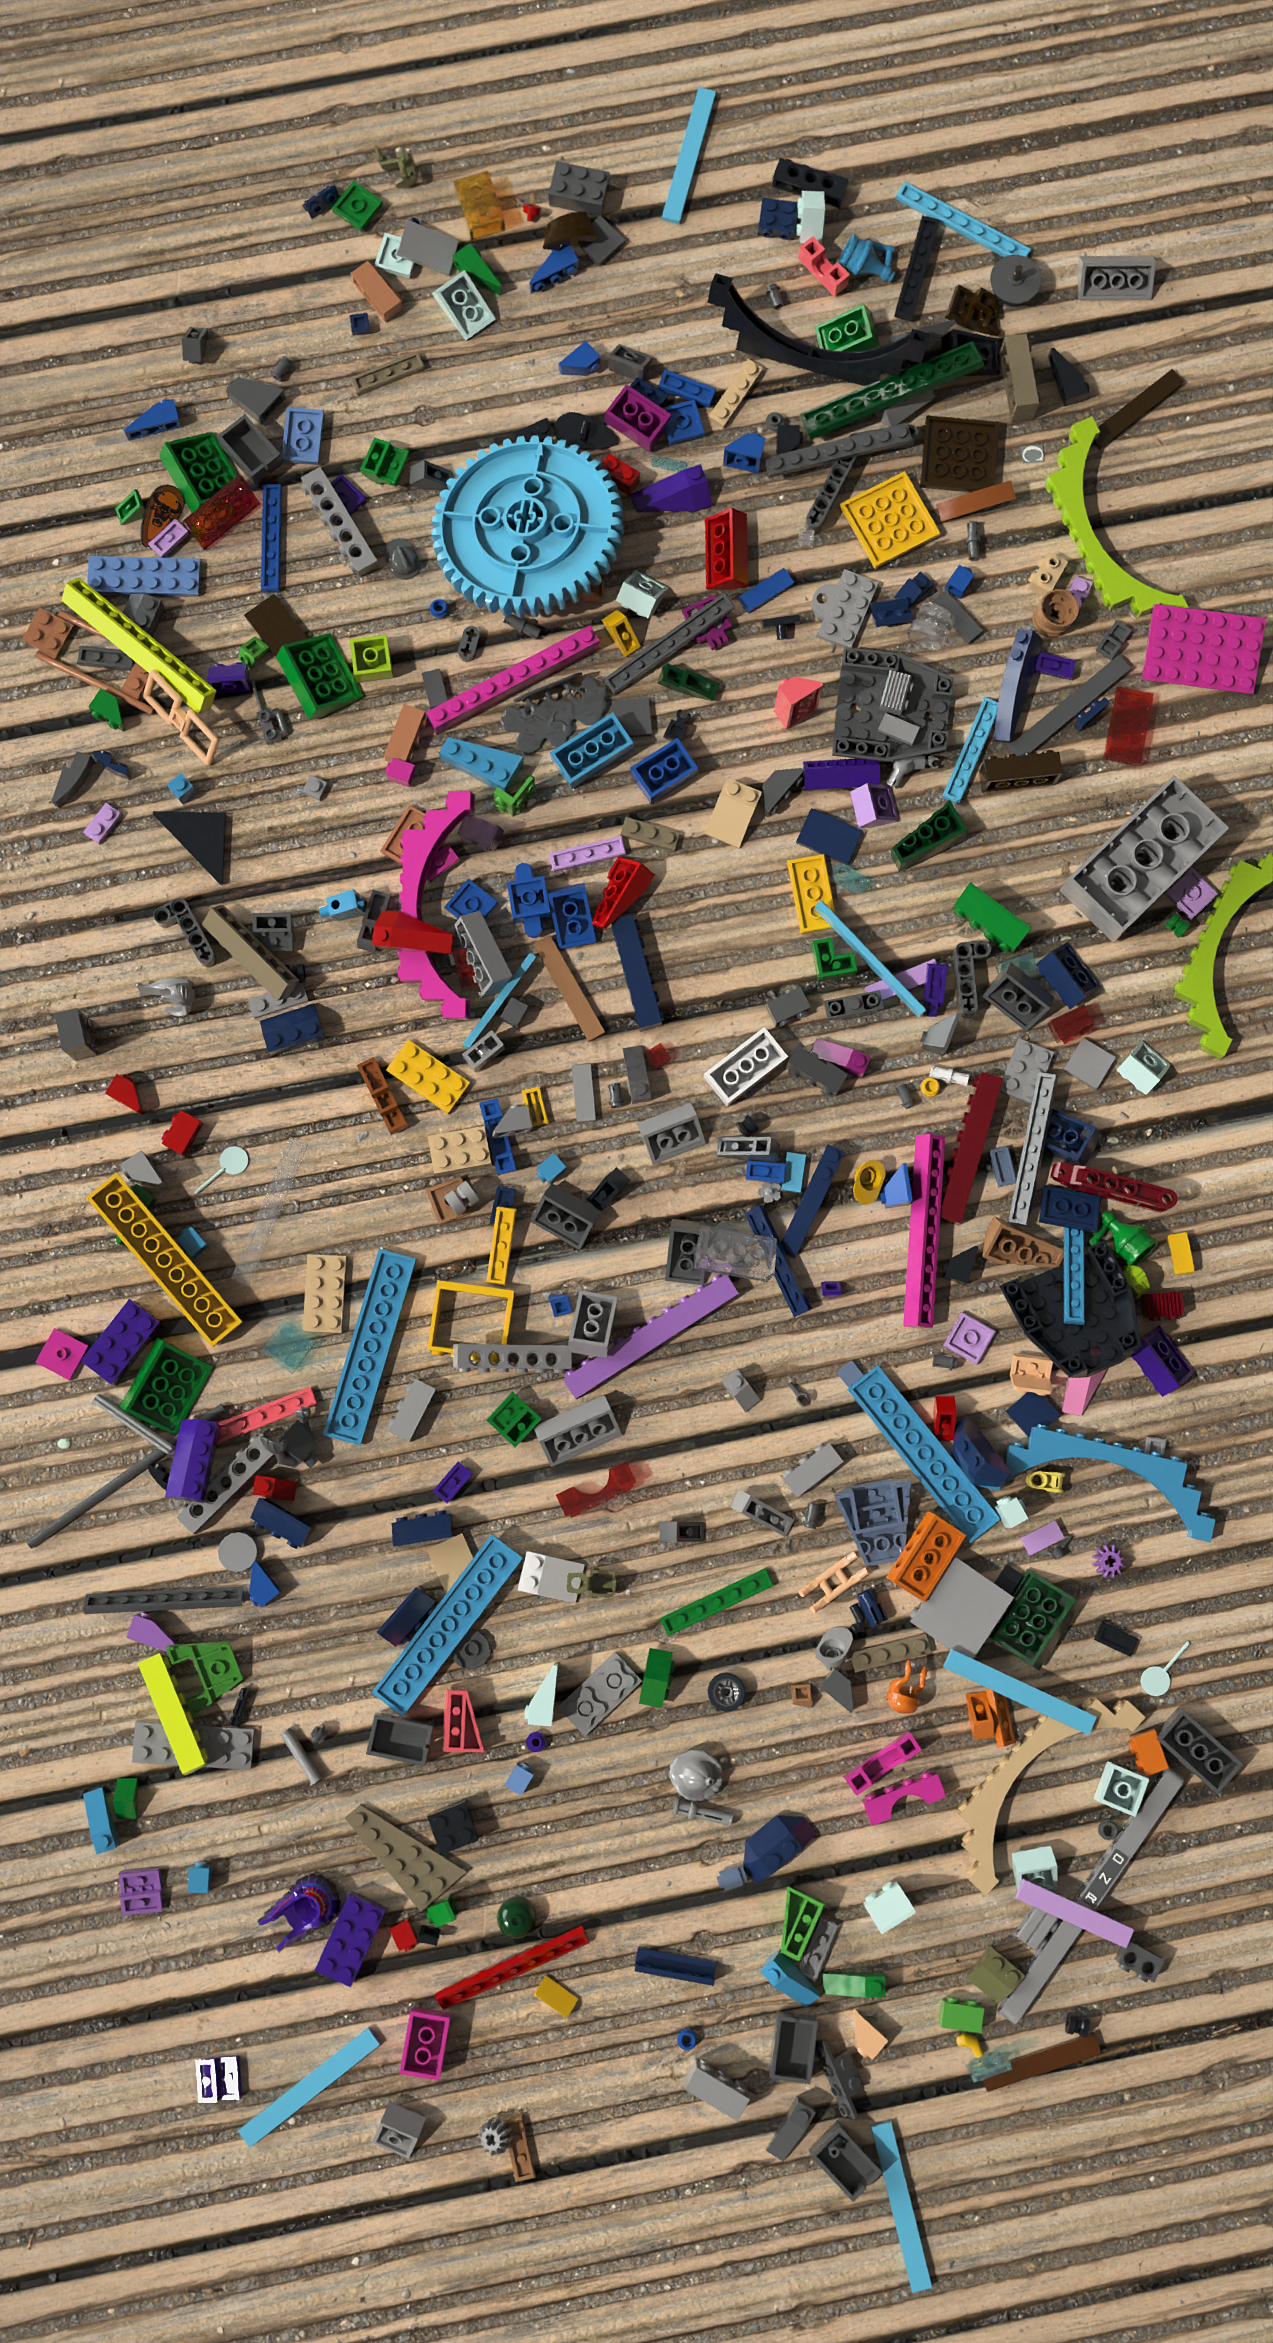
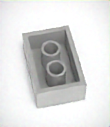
M579 1291L569 1337L568 1352L607 1358L617 1312L618 1297Z
M695 2058L684 2078V2089L738 2121L750 2100L748 2089H746L747 2085L737 2079L736 2081L728 2078L729 2074L721 2069L716 2071L711 2068L712 2064L701 2058V2060Z

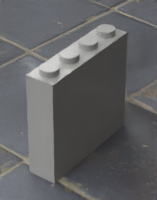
M953 1556L925 1602L922 1601L919 1608L914 1607L909 1615L911 1617L909 1622L949 1650L952 1649L974 1659L1014 1597Z

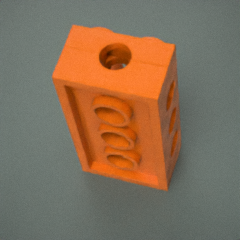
M927 1511L886 1578L917 1599L925 1602L966 1535L937 1515Z

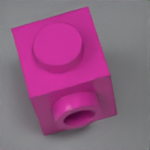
M393 758L392 762L387 764L385 770L389 781L409 788L416 772L415 765Z

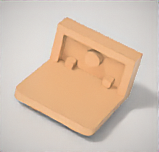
M1014 1353L1010 1370L1013 1389L1019 1393L1034 1392L1041 1396L1052 1394L1050 1374L1053 1362L1048 1357Z

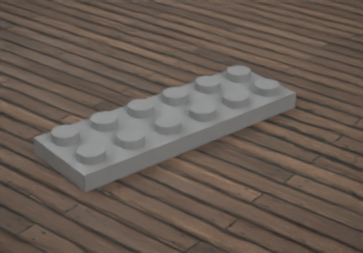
M135 1722L133 1763L178 1765L162 1723ZM192 1725L193 1730L197 1729L201 1737V1741H199L201 1749L205 1748L209 1757L206 1760L208 1765L205 1767L252 1769L255 1729Z

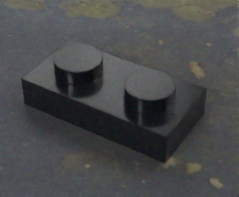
M546 417L515 432V439L517 440L519 436H524L525 441L530 442L533 435H538L539 441L543 442L547 436L554 437L555 432Z

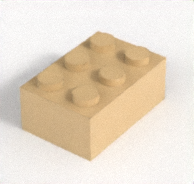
M485 1126L428 1136L433 1170L436 1177L492 1167Z

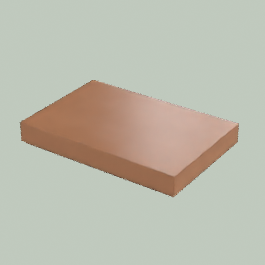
M409 804L380 850V853L401 865L400 857L403 854L401 837L404 830L425 829L423 818L426 816V813Z

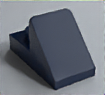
M920 571L912 580L909 578L894 596V599L907 597L910 608L934 584Z

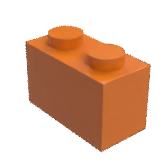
M1152 1728L1129 1735L1130 1741L1128 1745L1131 1752L1136 1755V1768L1138 1772H1142L1145 1776L1169 1769L1160 1742L1157 1740L1156 1731Z

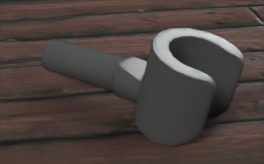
M792 1382L788 1383V1386L797 1396V1402L802 1407H805L802 1404L803 1399L806 1398L811 1402L810 1398L805 1393H801Z
M1068 1535L1059 1546L1051 1550L1055 1560L1065 1556L1062 1549L1073 1538L1071 1535Z

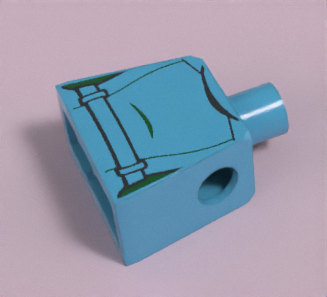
M354 889L327 897V905L319 907L322 918L330 916L336 921L364 916L366 911L363 896Z

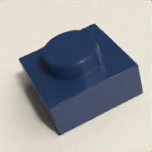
M368 313L349 315L352 335L371 333Z

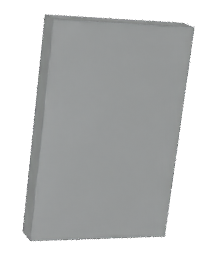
M407 220L397 256L448 276L453 262L452 255L456 252L459 240Z

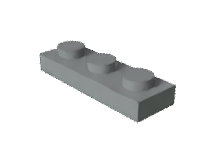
M300 983L297 984L288 998L277 1001L268 993L249 999L248 1002L253 1018L256 1019L307 1003L309 1000L304 984Z

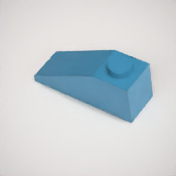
M103 1787L84 1793L90 1835L96 1855L117 1848L121 1844Z
M781 1949L770 1956L760 1970L773 1987L805 2007L821 1996L787 1955L781 1952Z

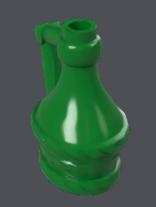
M1108 1210L1100 1216L1102 1224L1089 1241L1091 1246L1100 1243L1101 1237L1106 1229L1109 1228L1114 1238L1115 1250L1110 1248L1115 1259L1121 1257L1126 1260L1129 1266L1139 1264L1153 1251L1158 1243L1155 1238L1150 1236L1145 1225L1138 1226L1122 1223L1117 1220V1216L1114 1213H1110Z

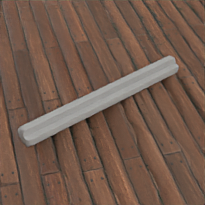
M97 1394L93 1399V1403L166 1454H171L174 1450V1445L104 1396Z

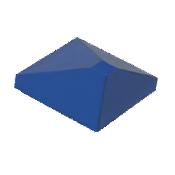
M549 1295L554 1317L573 1313L569 1295Z

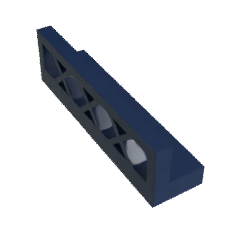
M638 1947L634 1972L714 1986L717 1961Z

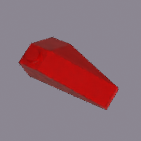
M618 857L608 873L607 878L609 882L607 887L603 888L602 894H604V897L597 906L592 924L606 929L646 891L655 874L640 862Z
M382 910L374 925L372 945L379 949L452 954L454 935L402 912Z

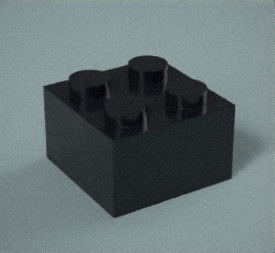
M466 1799L427 1815L440 1855L474 1843L480 1838Z

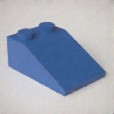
M585 883L548 890L559 949L596 942Z

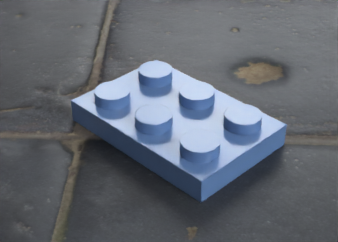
M287 407L281 456L284 463L319 465L324 410Z

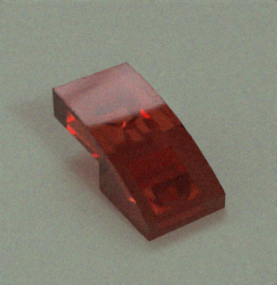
M458 948L452 950L461 988L478 985L479 983H475L473 979L475 975L473 966L468 965L466 959L467 949Z

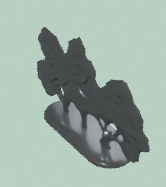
M579 672L515 698L514 702L526 700L525 707L521 709L514 706L507 707L504 716L500 720L505 731L518 733L515 747L526 755L538 750L544 738L548 739L552 746L559 747L568 741L567 736L571 735L573 731L572 720H579L585 725H594L602 719V713L607 706L605 697L608 694L607 687L600 686L596 679L591 676L586 677L580 687L570 685L571 681L582 675V672ZM563 685L566 689L565 696L559 700L553 699L550 690ZM571 690H573V693L578 691L582 695V697H574L571 693ZM545 692L547 698L540 705H536L531 701V697ZM527 709H531V714H528Z

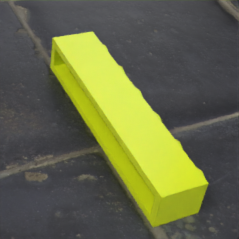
M159 1653L139 1662L138 1666L182 1774L188 1775L207 1766L208 1754L205 1748L201 1749L199 1741H201V1737L197 1729L193 1730L191 1723L194 1720L190 1711L186 1712L184 1704H186V1700L182 1692L178 1693L176 1686L179 1684L174 1674L171 1675L169 1671L171 1664L168 1657H164Z

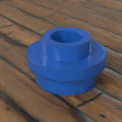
M442 599L434 600L430 605L431 614L436 618L444 617L448 613V604ZM442 607L443 609L442 611L438 612L436 611V608Z
M691 2029L680 2031L677 2036L679 2047L683 2050L693 2049L697 2044L696 2033ZM690 2036L691 2040L690 2042H684L683 2038Z

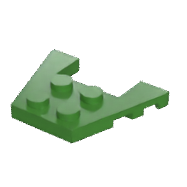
M229 1641L166 1646L172 1665L193 1658L205 1692L186 1699L192 1717L198 1715L199 1711L206 1706L208 1707L213 1703V1700L221 1694H225L243 1679Z

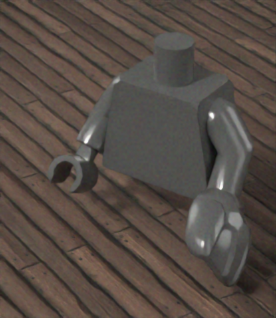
M302 1406L301 1410L295 1412V1416L300 1419L293 1422L277 1441L270 1440L264 1435L260 1437L265 1449L276 1456L279 1464L295 1468L304 1462L309 1468H312L318 1461L310 1453L316 1446V1441L313 1439L309 1427L308 1417L311 1414L309 1407Z

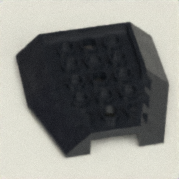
M1105 1240L1088 1247L1087 1254L1084 1255V1325L1064 1323V1290H1057L1055 1288L1057 1283L1064 1284V1264L1020 1283L1016 1278L999 1285L1024 1335L1069 1378L1090 1377L1122 1363L1141 1348L1132 1288ZM1093 1348H1098L1101 1351V1354L1099 1356H1093L1090 1353V1350Z

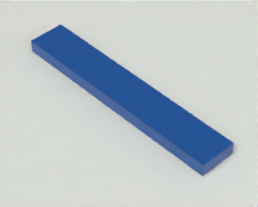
M263 484L262 593H280L281 484Z

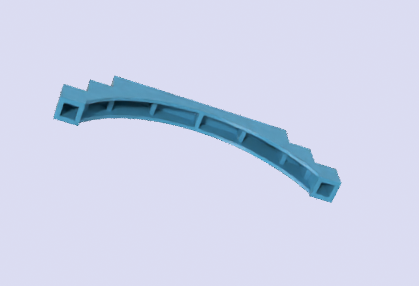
M1041 1424L1031 1428L1026 1449H1024L1025 1445L1013 1442V1446L1007 1445L1003 1462L1012 1473L1008 1480L1028 1468L1056 1459L1077 1457L1105 1460L1137 1473L1156 1487L1180 1515L1188 1530L1187 1537L1211 1542L1216 1519H1212L1210 1514L1200 1511L1197 1515L1201 1491H1197L1196 1486L1184 1484V1487H1182L1187 1464L1182 1463L1181 1458L1171 1456L1169 1460L1163 1458V1454L1151 1452V1455L1144 1454V1449L1132 1447V1450L1124 1449L1125 1445L1115 1442L1111 1446L1105 1444L1106 1440L1094 1438V1441L1086 1440V1435L1075 1433L1074 1437L1067 1435L1068 1431L1057 1428L1056 1432L1048 1430L1049 1426ZM980 1486V1487L989 1488V1489H993V1490H997V1491H1000V1488H1001V1487H992V1486Z

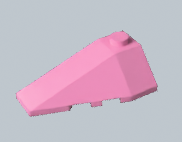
M1093 1348L1090 1350V1353L1093 1356H1099L1101 1351L1098 1348ZM1106 1370L1087 1378L1068 1377L1062 1412L1082 1416Z

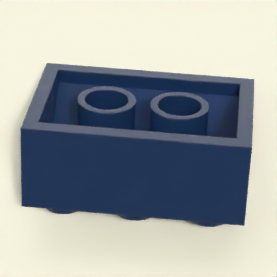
M1068 942L1054 949L1036 963L1039 972L1046 977L1051 988L1059 994L1062 1002L1069 1009H1072L1101 988V985Z
M314 1003L260 1021L263 1038L271 1057L326 1039Z
M259 1497L250 1517L254 1520L253 1524L261 1529H264V1527L271 1530L270 1534L278 1539L281 1537L288 1540L287 1544L295 1549L298 1547L303 1548L315 1529V1526L263 1497Z
M446 1510L437 1511L435 1516L427 1517V1513L415 1515L416 1519L408 1520L407 1516L396 1518V1522L392 1523L393 1547L455 1537L451 1513L447 1514Z
M420 1585L415 1587L376 1633L395 1647L399 1644L403 1646L410 1638L408 1633L412 1629L416 1631L421 1626L423 1616L425 1614L429 1616L436 1608L434 1604L437 1600Z

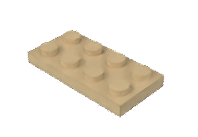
M307 1254L303 1332L342 1333L347 1256Z

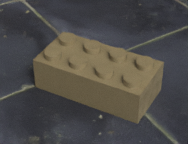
M1027 334L1006 336L1000 350V362L1011 422L1033 420L1035 412L1038 410V404L1041 403L1040 392H1037L1036 389L1038 385L1037 375H1034L1033 372L1035 362L1034 358H1031L1030 355L1032 345L1031 341H1028Z

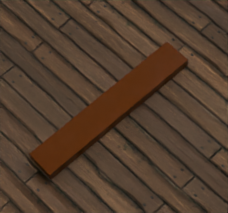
M1092 2032L1086 2038L1078 2037L980 2070L986 2091L990 2092L1099 2055L1101 2051L1095 2033Z

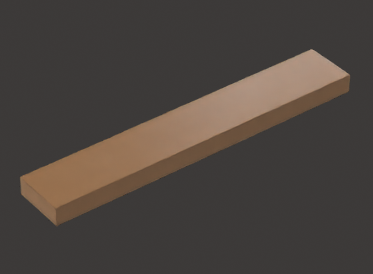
M548 935L535 942L533 946L588 1042L605 1034L603 1027L551 936Z

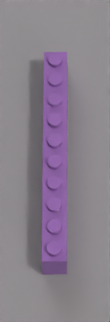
M721 1274L711 1279L712 1283L707 1287L703 1284L695 1290L696 1294L689 1297V1295L681 1298L679 1300L680 1304L673 1308L671 1305L662 1311L664 1314L659 1318L655 1315L647 1320L646 1323L648 1325L642 1329L638 1326L630 1331L631 1336L624 1339V1337H621L613 1342L615 1346L608 1350L607 1358L596 1357L592 1360L590 1357L581 1363L582 1367L578 1370L573 1368L564 1374L566 1377L563 1380L574 1398L578 1399L736 1297L739 1293L727 1274L724 1276Z

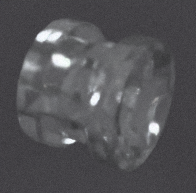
M799 528L798 547L808 546V548H813L814 529L805 531L803 528Z

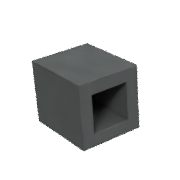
M511 997L500 1016L501 1020L518 1029L529 1011V1007L526 1005L527 1002L519 997L516 999Z

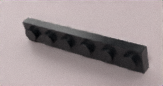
M922 215L894 314L895 318L912 322L939 225V219Z

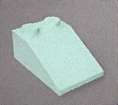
M465 270L432 292L442 310L465 340L495 320L494 315Z
M559 1663L553 1664L532 1698L530 1705L525 1707L524 1719H528V1724L552 1727Z
M888 1882L882 1887V1891L877 1894L875 1892L865 1897L866 1901L863 1902L881 1934L916 1913L897 1882Z

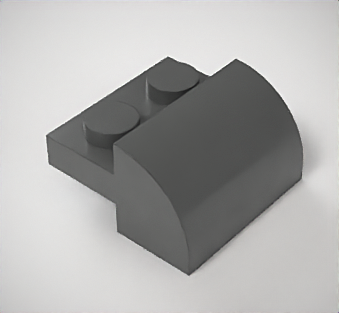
M253 913L254 936L269 951H294V922L292 913Z

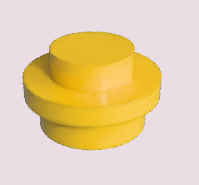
M927 1078L921 1083V1091L925 1096L933 1097L938 1094L940 1084L936 1079Z

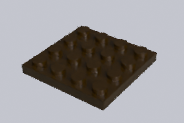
M926 415L920 488L974 492L994 486L999 422Z

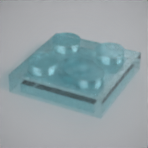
M283 1320L261 1352L293 1374L316 1342Z
M999 2051L989 2053L988 2057L984 2059L974 2058L969 2061V2064L965 2065L973 2082L1012 2069L1006 2055Z

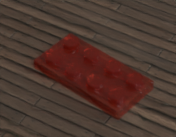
M239 474L185 518L183 522L199 546L206 550L258 507L260 502L243 476Z
M1117 686L1104 749V760L1134 766L1141 765L1153 693Z

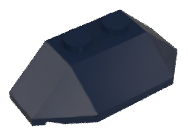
M965 1414L955 1427L951 1456L972 1485L1002 1487L1012 1475L1011 1471L971 1417Z
M775 1815L746 1840L743 1861L744 1871L755 1885L774 1874L800 1852L813 1838L816 1831L803 1816Z

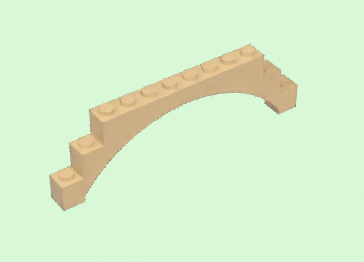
M1062 1695L1061 1697H1056L1070 1705L1075 1706L1066 1696ZM1094 1697L1092 1699L1088 1698L1082 1705L1083 1711L1097 1717L1092 1730L1099 1728H1126L1133 1732L1146 1718L1125 1699L1123 1701L1119 1700L1113 1706V1712ZM1041 1714L1038 1717L1039 1722L1034 1727L1030 1726L1026 1730L1024 1739L1021 1742L1018 1740L1011 1749L1013 1751L1008 1756L1004 1755L999 1760V1766L996 1770L988 1772L984 1778L986 1781L981 1786L977 1785L972 1790V1796L969 1800H963L958 1806L959 1811L957 1813L974 1829L972 1832L969 1831L964 1835L961 1845L978 1860L976 1864L972 1863L968 1867L966 1878L985 1896L999 1882L995 1877L993 1864L994 1832L1000 1808L1012 1783L1023 1768L1043 1750L1068 1736L1081 1732L1047 1715Z

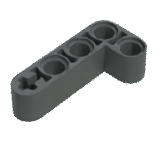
M176 898L155 910L153 916L160 927L168 928L176 923L179 924L197 959L204 967L210 968L216 964V954L191 908L184 899ZM178 906H185L182 912H176ZM168 914V918L165 921H160L161 915ZM187 922H194L191 928H185ZM198 937H201L202 942L198 945H195L194 940ZM205 950L206 953L209 955L208 960H205V956L202 953V951Z
M986 941L961 942L953 951L958 1012L963 1018L972 1017L978 1009L974 962L984 961L990 954L991 946ZM977 948H983L986 954L980 955L977 952ZM958 949H964L967 955H959ZM961 967L967 968L968 971H969V974H967V975L962 974V973L960 972V968H961ZM962 986H968L971 992L964 993ZM967 999H969V1001H968V1007H969V1008H972V1009L970 1010V1012L968 1011L967 1008H964V1007L966 1006V1004H967Z

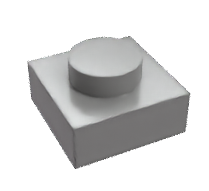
M310 775L302 793L320 801L328 784Z

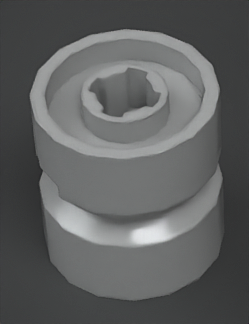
M467 1181L457 1186L456 1191L451 1190L444 1195V1198L457 1216L464 1213L467 1206L472 1207L480 1201Z

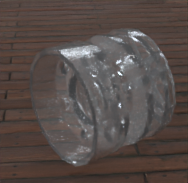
M924 602L920 605L915 616L916 620L912 621L907 635L920 647L931 651H940L956 619L944 607Z

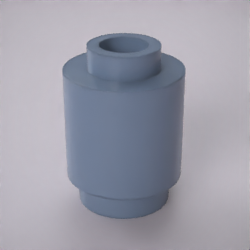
M734 1866L719 1871L720 1876L717 1877L720 1889L724 1888L725 1891L743 1886V1883L747 1882L743 1866Z

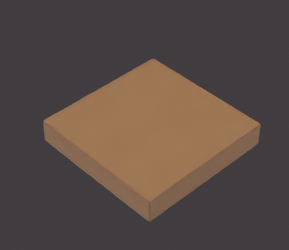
M462 1176L426 1189L440 1226L475 1212L473 1206H467L466 1211L457 1216L444 1198V1195L451 1190L456 1191L457 1186L464 1182Z

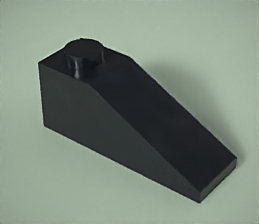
M1051 348L1048 360L1064 407L1085 401L1089 393L1088 383L1084 381L1083 376L1055 348Z

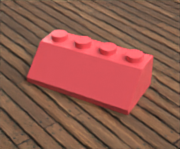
M796 676L791 679L786 678L780 682L774 713L785 729H788L817 710L823 684L820 681Z

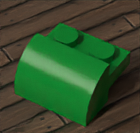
M374 438L360 471L366 478L379 485L385 483L397 487L411 454L408 450L392 446L391 442Z
M512 1391L486 1418V1421L516 1447L542 1418Z

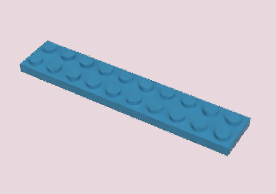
M379 1248L323 1435L361 1446L417 1259Z
M878 1365L847 1389L958 1530L966 1535L965 1538L969 1543H972L1000 1520V1517L976 1487L972 1485L964 1472Z
M492 1533L371 1693L403 1717L523 1557Z

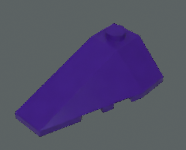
M701 464L684 469L631 494L636 512H697L712 507L707 479Z

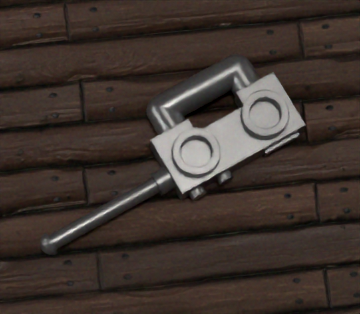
M250 681L259 706L256 718L260 721L258 724L262 727L265 742L267 745L282 741L281 737L289 733L282 711L279 709L272 711L271 708L265 710L257 692L255 681ZM275 718L280 730H274L272 720H275Z

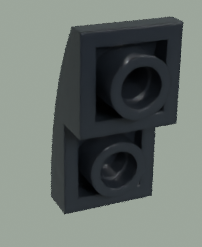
M158 1463L155 1465L149 1464L147 1469L151 1476L166 1491L168 1484L166 1479L169 1476V1473L165 1472L166 1468Z

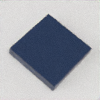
M1034 1392L1025 1393L1005 1411L1028 1438L1030 1437L1032 1427H1037V1424L1049 1426L1060 1416L1044 1396Z

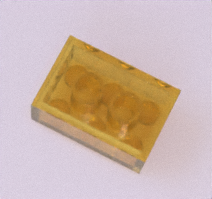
M488 171L453 181L455 195L471 241L505 231L504 216Z

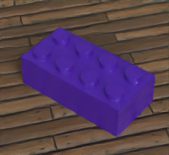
M129 1299L81 1362L108 1383L116 1386L164 1323L134 1300Z
M351 1891L315 1967V1971L351 1987L388 1907Z

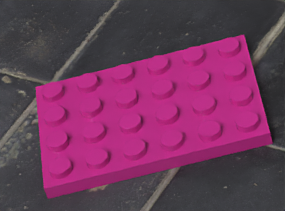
M1153 604L1141 680L1253 694L1266 618Z

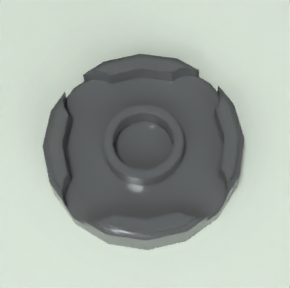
M469 1629L452 1651L454 1661L465 1669L481 1667L490 1656L491 1646L489 1640L482 1632Z

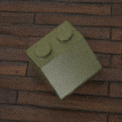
M990 1945L965 1977L998 2004L1016 1989L1025 1975Z

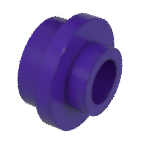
M532 1732L526 1739V1745L530 1751L540 1752L546 1745V1739L542 1733ZM538 1739L540 1741V1744L538 1746H534L532 1744V1740Z

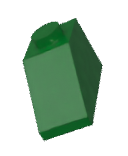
M450 1894L429 1905L427 1908L428 1912H426L428 1920L431 1924L434 1923L436 1927L456 1920L459 1914Z

